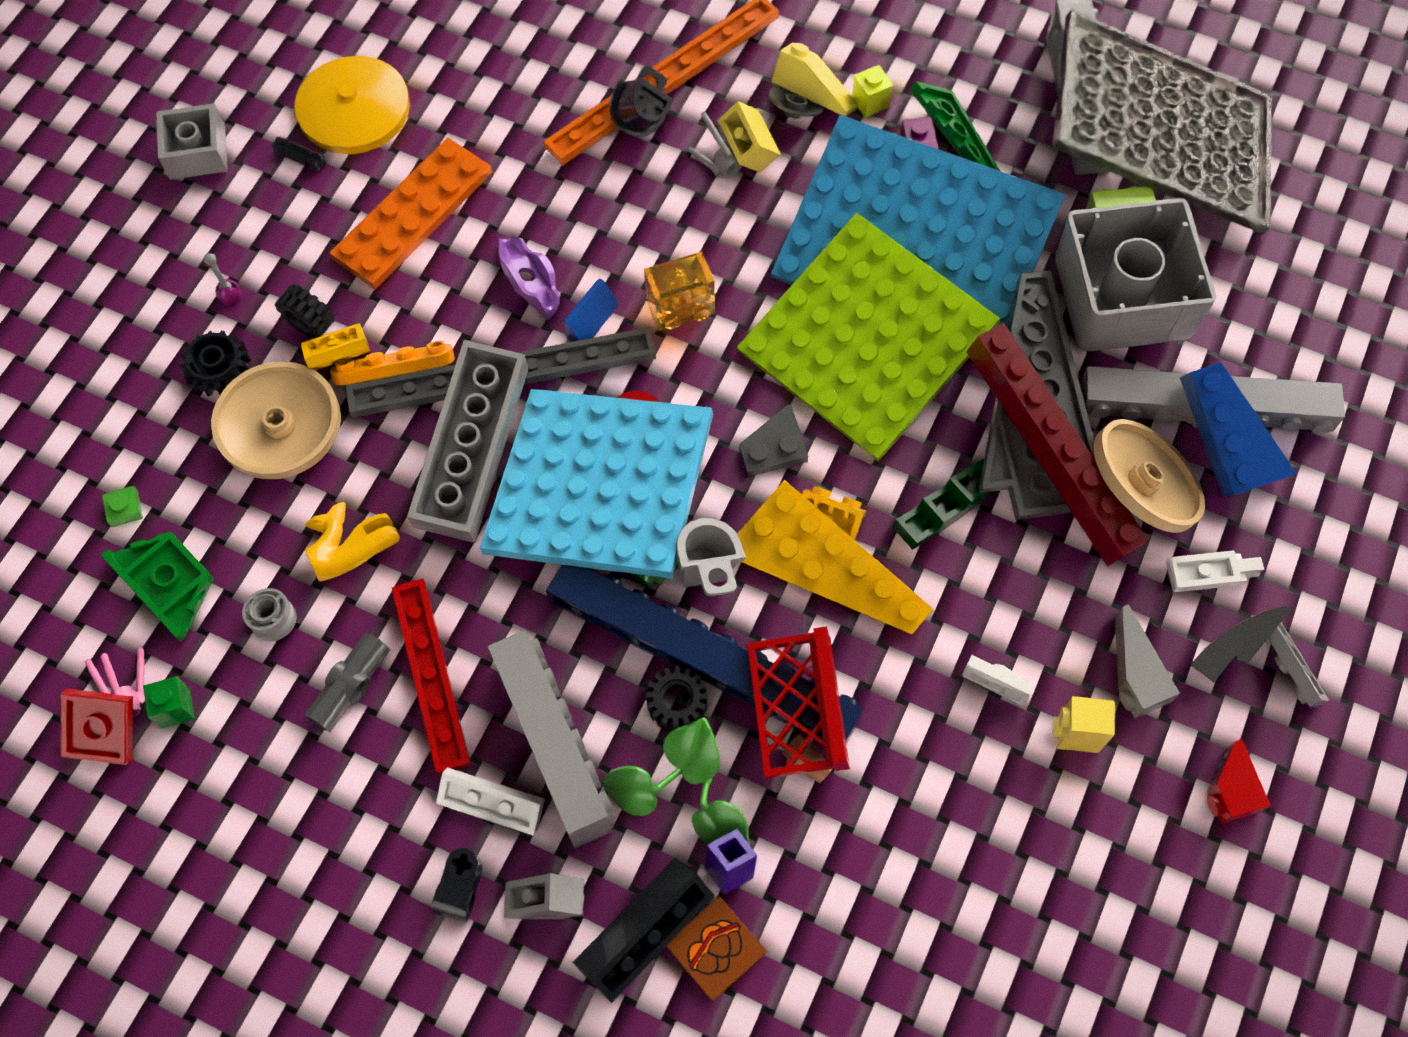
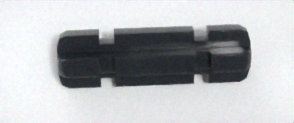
M278 136L272 142V148L275 153L282 156L286 155V158L302 165H309V168L316 171H321L326 164L323 154L316 151L311 153V149L292 141L289 142L288 139Z

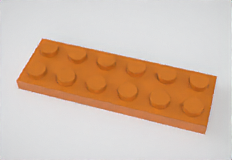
M447 137L329 252L332 260L376 290L493 173L491 165Z

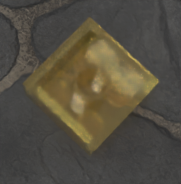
M703 252L644 269L646 301L658 331L674 329L683 323L693 320H704L710 315L715 314V281Z

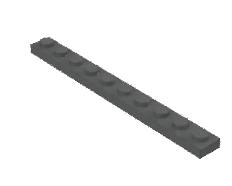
M650 327L517 352L525 354L529 368L524 385L656 359ZM456 364L346 385L349 413L352 418L443 401L445 400Z

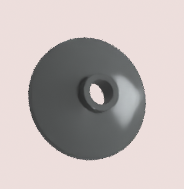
M779 85L773 86L768 93L770 101L783 110L787 117L798 119L800 116H817L824 109L823 106Z

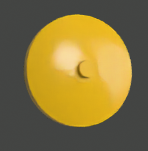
M365 56L342 57L321 65L302 82L295 98V115L304 135L321 149L338 154L364 153L386 144L402 129L410 109L409 94L401 75L389 64Z

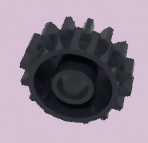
M223 330L220 333L208 331L207 334L196 336V339L191 344L188 343L186 345V352L181 354V358L184 361L180 365V369L184 373L183 377L189 386L192 385L197 393L204 390L207 396H211L214 390H217L220 395L233 379L250 369L247 363L252 361L243 341L239 342L235 334L227 336Z

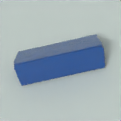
M602 279L596 280L564 320L567 338L573 342L593 338L618 307L616 298Z

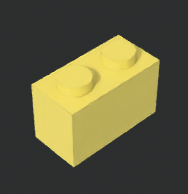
M737 101L718 119L739 165L761 173L781 155L759 110Z
M1072 696L1065 707H1061L1058 717L1053 719L1052 736L1057 738V749L1099 753L1115 735V701Z

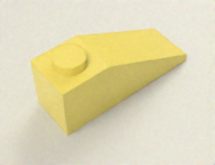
M791 43L780 50L771 82L845 117L857 108L858 103L820 57L809 51L807 46L800 43Z

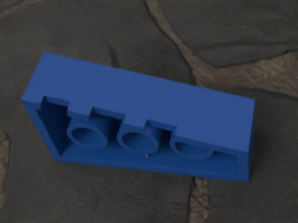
M1222 362L1180 377L1223 497L1234 496L1297 474Z

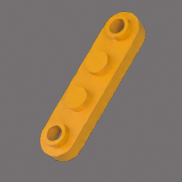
M434 341L427 344L426 347L414 349V347L407 346L389 354L375 352L363 359L343 358L334 363L335 366L330 369V373L335 385H349L446 366L452 363L455 357L451 345L445 344L444 341Z

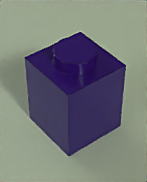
M736 829L707 845L704 868L725 895L754 878L757 854Z

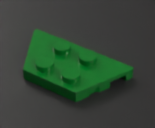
M171 531L157 535L151 540H140L130 543L131 547L117 552L107 550L100 555L168 630L182 642L214 580V577Z

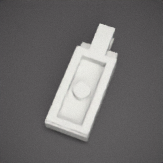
M1234 551L1170 557L1166 561L1173 593L1238 586L1245 584L1248 581L1247 578L1259 576L1261 571L1264 570L1261 557L1242 559L1241 554H1235Z

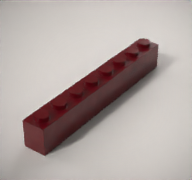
M1002 323L979 335L966 351L1107 567L1148 542V538L1130 511L1119 501L1104 481L1096 460L1006 325Z

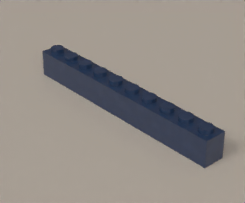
M561 565L546 589L550 603L674 667L681 666L682 671H685L686 668L691 669L692 674L695 675L697 673L705 683L755 708L749 653L747 649L739 646L737 640L724 633H721L719 636L711 632L702 621L694 618L688 620L680 616V613L674 607L668 604L660 606L650 601L651 598L646 593L638 589L631 591L623 587L622 583L611 575L605 574L603 577L593 572V568ZM757 651L758 664L769 670L773 662L767 660L768 657L764 653ZM781 664L774 675L788 684L797 671L786 664ZM759 671V676L761 680L765 674ZM800 677L793 686V689L807 698L815 688V680L810 679L808 681ZM769 679L761 689L762 696L773 703L784 688L772 679ZM789 692L778 708L790 717H793L803 702ZM841 694L839 697L846 743H848L861 718L863 708L859 707V703L852 697ZM816 695L812 702L818 706ZM763 703L765 713L769 707ZM808 706L797 722L812 732L820 721V715ZM775 711L771 715V717L785 724L788 723L786 719ZM821 729L816 736L823 740Z

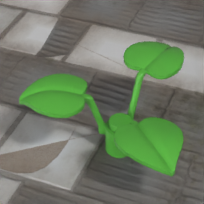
M705 717L691 724L676 728L667 735L663 744L664 752L668 761L677 769L658 784L652 785L649 773L635 766L616 768L603 779L602 785L605 792L618 807L631 815L645 816L654 811L658 801L654 792L660 791L680 774H683L687 782L703 784L700 806L703 810L695 812L691 819L697 835L705 843L710 844L737 829L747 843L751 845L747 821L737 807L725 801H714L708 805L709 785L712 782V777L719 769L720 756L714 734Z

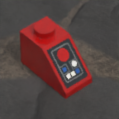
M1243 740L1235 741L1225 749L1207 790L1209 809L1214 816L1218 817L1220 824L1259 814L1271 806Z

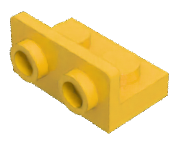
M360 323L301 343L308 369L312 368L313 370L333 365L336 361L343 358H354L370 352Z
M813 486L812 491L803 490L802 495L852 539L856 540L862 520L867 512L860 508L862 502L845 496L842 502L830 498L831 491L817 486Z

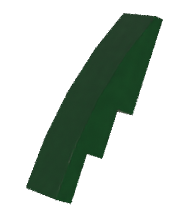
M984 459L949 478L944 487L923 498L919 506L894 521L893 529L912 550L962 518L996 492H979Z

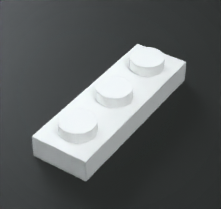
M447 767L442 773L436 804L534 835L538 830L545 799Z

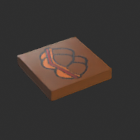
M720 896L689 922L666 946L712 1002L767 954L765 948Z

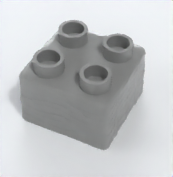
M1185 199L1157 200L1154 202L1123 204L1103 208L1095 207L1069 212L1056 251L1055 263L1074 337L1081 350L1098 351L1181 341L1191 338L1196 333L1216 300V292L1202 252L1189 204Z

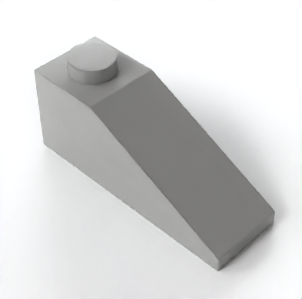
M1129 604L1125 605L1115 617L1118 689L1122 705L1127 711H1131L1136 719L1170 704L1180 693Z

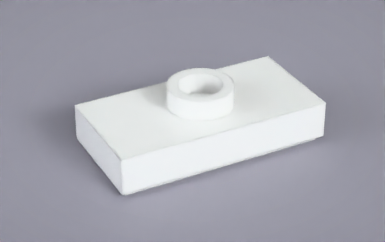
M971 655L962 674L964 678L1020 705L1025 704L1034 688V684L1013 675L1009 668L1000 664L992 665Z

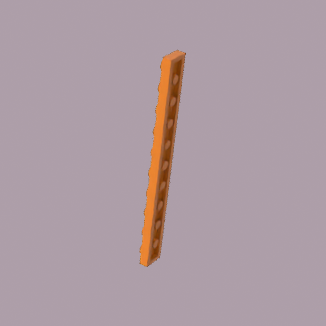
M751 0L652 67L667 80L662 92L667 95L779 18V10L768 0ZM645 76L644 79L657 88L655 78ZM611 96L544 140L545 149L562 166L617 129L610 116L609 102Z

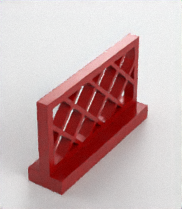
M827 626L813 628V633L747 643L765 779L828 769H836V771L850 769L831 637ZM809 643L811 654L802 665L788 656L795 645ZM781 647H786L783 651L778 649ZM771 649L779 657L767 670L758 664L757 651ZM784 660L798 668V671L788 684L774 675ZM811 663L813 666V673L807 669ZM759 671L765 674L761 680L759 676ZM803 673L815 680V688L807 698L793 689V686ZM769 679H772L784 688L773 703L765 699L761 692V689ZM789 692L803 702L793 717H790L778 708ZM816 695L818 706L812 702ZM763 703H764L766 706L769 707V709L765 712V714H764ZM808 706L820 715V721L812 732L797 722ZM774 711L788 721L777 737L766 730V722ZM793 726L808 735L797 751L782 741ZM821 729L823 740L816 736ZM767 736L773 740V743L770 745V747L768 746ZM815 740L824 747L826 760L810 762L802 754L810 743ZM778 745L793 755L785 767L771 769L770 756ZM798 759L804 763L794 765Z

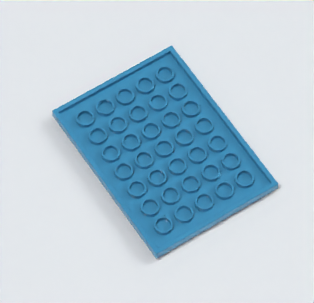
M839 115L773 267L771 277L792 285L857 212L1000 318L998 325L1004 323L1009 328L1017 280L1022 273L1034 272L1065 194Z

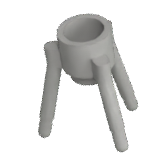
M702 112L701 117L720 149L714 154L715 163L692 147L688 148V152L709 167L716 176L722 173L726 178L732 177L741 170L742 165H739L718 119L716 122L723 139L707 113Z

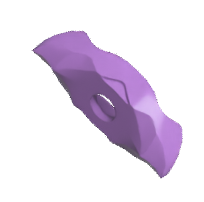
M498 238V257L504 275L508 278L516 293L523 296L529 305L534 307L545 319L550 320L560 303V294L556 290L555 272L552 264L542 253L532 252L522 238ZM528 272L534 277V280L524 281L519 273Z

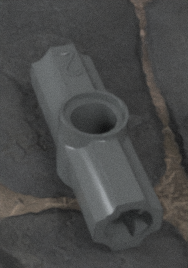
M365 632L345 661H339L331 668L325 679V688L307 710L305 717L324 731L330 733L352 703L359 702L366 694L371 683L370 677L388 655L389 647L377 637Z

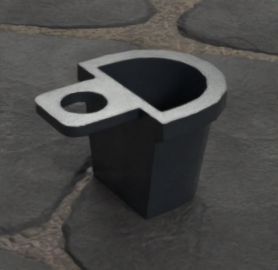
M644 66L636 80L625 82L621 79L618 81L611 95L609 110L614 125L623 134L633 138L645 137L654 133L659 128L674 99L662 92L667 83L666 78L652 67ZM645 76L654 77L657 82V88L644 79Z

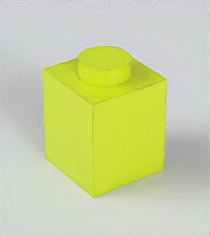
M880 65L854 75L852 97L858 103L857 107L865 118L890 108L893 84Z

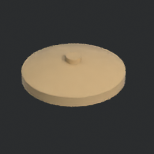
M270 362L243 372L226 386L214 406L211 429L217 448L226 461L235 469L255 478L282 479L306 471L327 454L339 432L341 411L332 387L317 371L294 362Z
M1126 419L1110 422L1097 434L1094 440V456L1098 469L1113 494L1134 515L1157 529L1171 533L1184 532L1202 518L1205 510V499L1199 480L1185 458L1164 437L1141 423Z

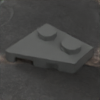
M792 405L785 406L739 444V452L747 477L808 462L809 456Z

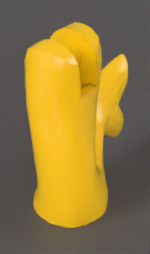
M345 502L335 504L327 514H320L309 519L305 526L323 533L317 541L305 549V553L318 581L329 580L345 574L381 551L397 544L400 536L397 529L393 527L390 517L386 513H381L363 520L353 529L340 546L343 532L342 525L345 521Z

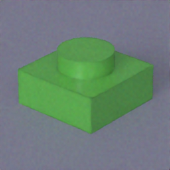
M134 486L102 495L107 523L111 527L143 519L139 493Z

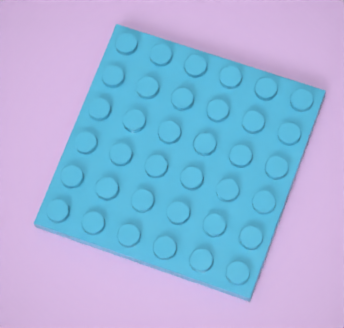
M531 389L480 545L482 554L673 579L677 564L676 542L681 530L687 523L713 418L712 408Z

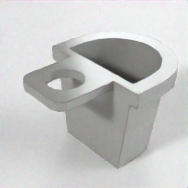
M699 518L689 522L681 530L676 542V557L683 588L702 585L703 591L707 596L733 593L737 587L733 569L738 562L744 561L746 558L737 533L727 523L715 518ZM727 578V583L721 587L711 584L723 582Z

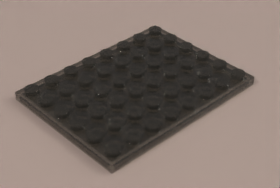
M1071 9L1065 17L1052 148L1170 197L1185 199L1188 204L1260 234H1264L1271 228L1272 96Z

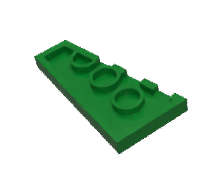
M916 81L909 90L958 155L1000 171L953 91Z

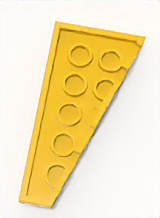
M786 480L779 485L737 533L746 557L744 561H741L742 563L907 633L913 634L934 610Z

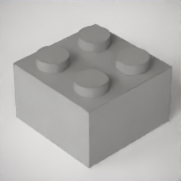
M215 103L156 112L158 160L170 180L228 171L225 124Z

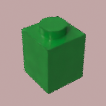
M177 676L143 685L147 716L160 728L195 719L190 688Z

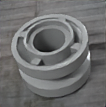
M265 588L253 593L246 600L242 609V617L246 625L259 639L264 641H277L284 638L292 631L297 620L296 610L281 591L273 588Z

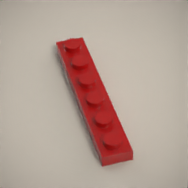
M422 578L391 587L436 773L438 776H441L447 767L454 770L471 767L426 582Z

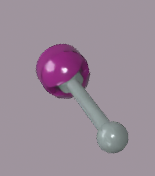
M207 253L204 256V262L212 268L219 281L215 290L217 298L225 306L237 304L242 298V291L239 285L231 279H224L216 264V256L212 253Z

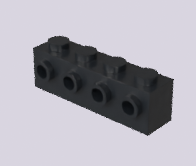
M675 857L572 963L612 1003L715 895L695 871Z

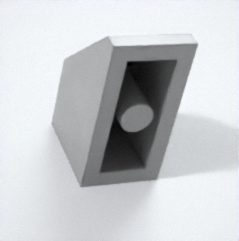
M548 873L506 882L504 918L564 919L582 916L584 879Z

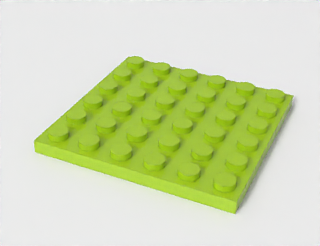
M856 212L742 340L737 349L879 462L970 358L966 351L979 335L998 326L1000 318Z

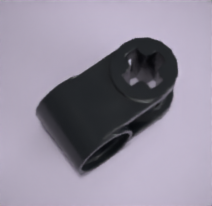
M459 848L449 854L440 883L433 897L431 913L463 922L468 921L474 906L476 890L483 868L481 860L473 851L467 848ZM467 858L472 868L471 870H464L461 875L457 865L458 863H465Z

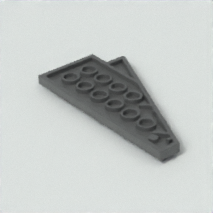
M1051 271L1022 273L1017 280L1008 330L1095 459L1094 438ZM995 398L979 492L984 493L1008 489L1015 520L1072 513L998 399Z

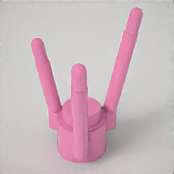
M139 648L137 650L136 692L132 691L131 686L119 687L106 653L101 655V660L112 690L110 693L91 659H86L85 664L100 693L133 696V717L141 713L140 705L146 704L143 690L144 649Z

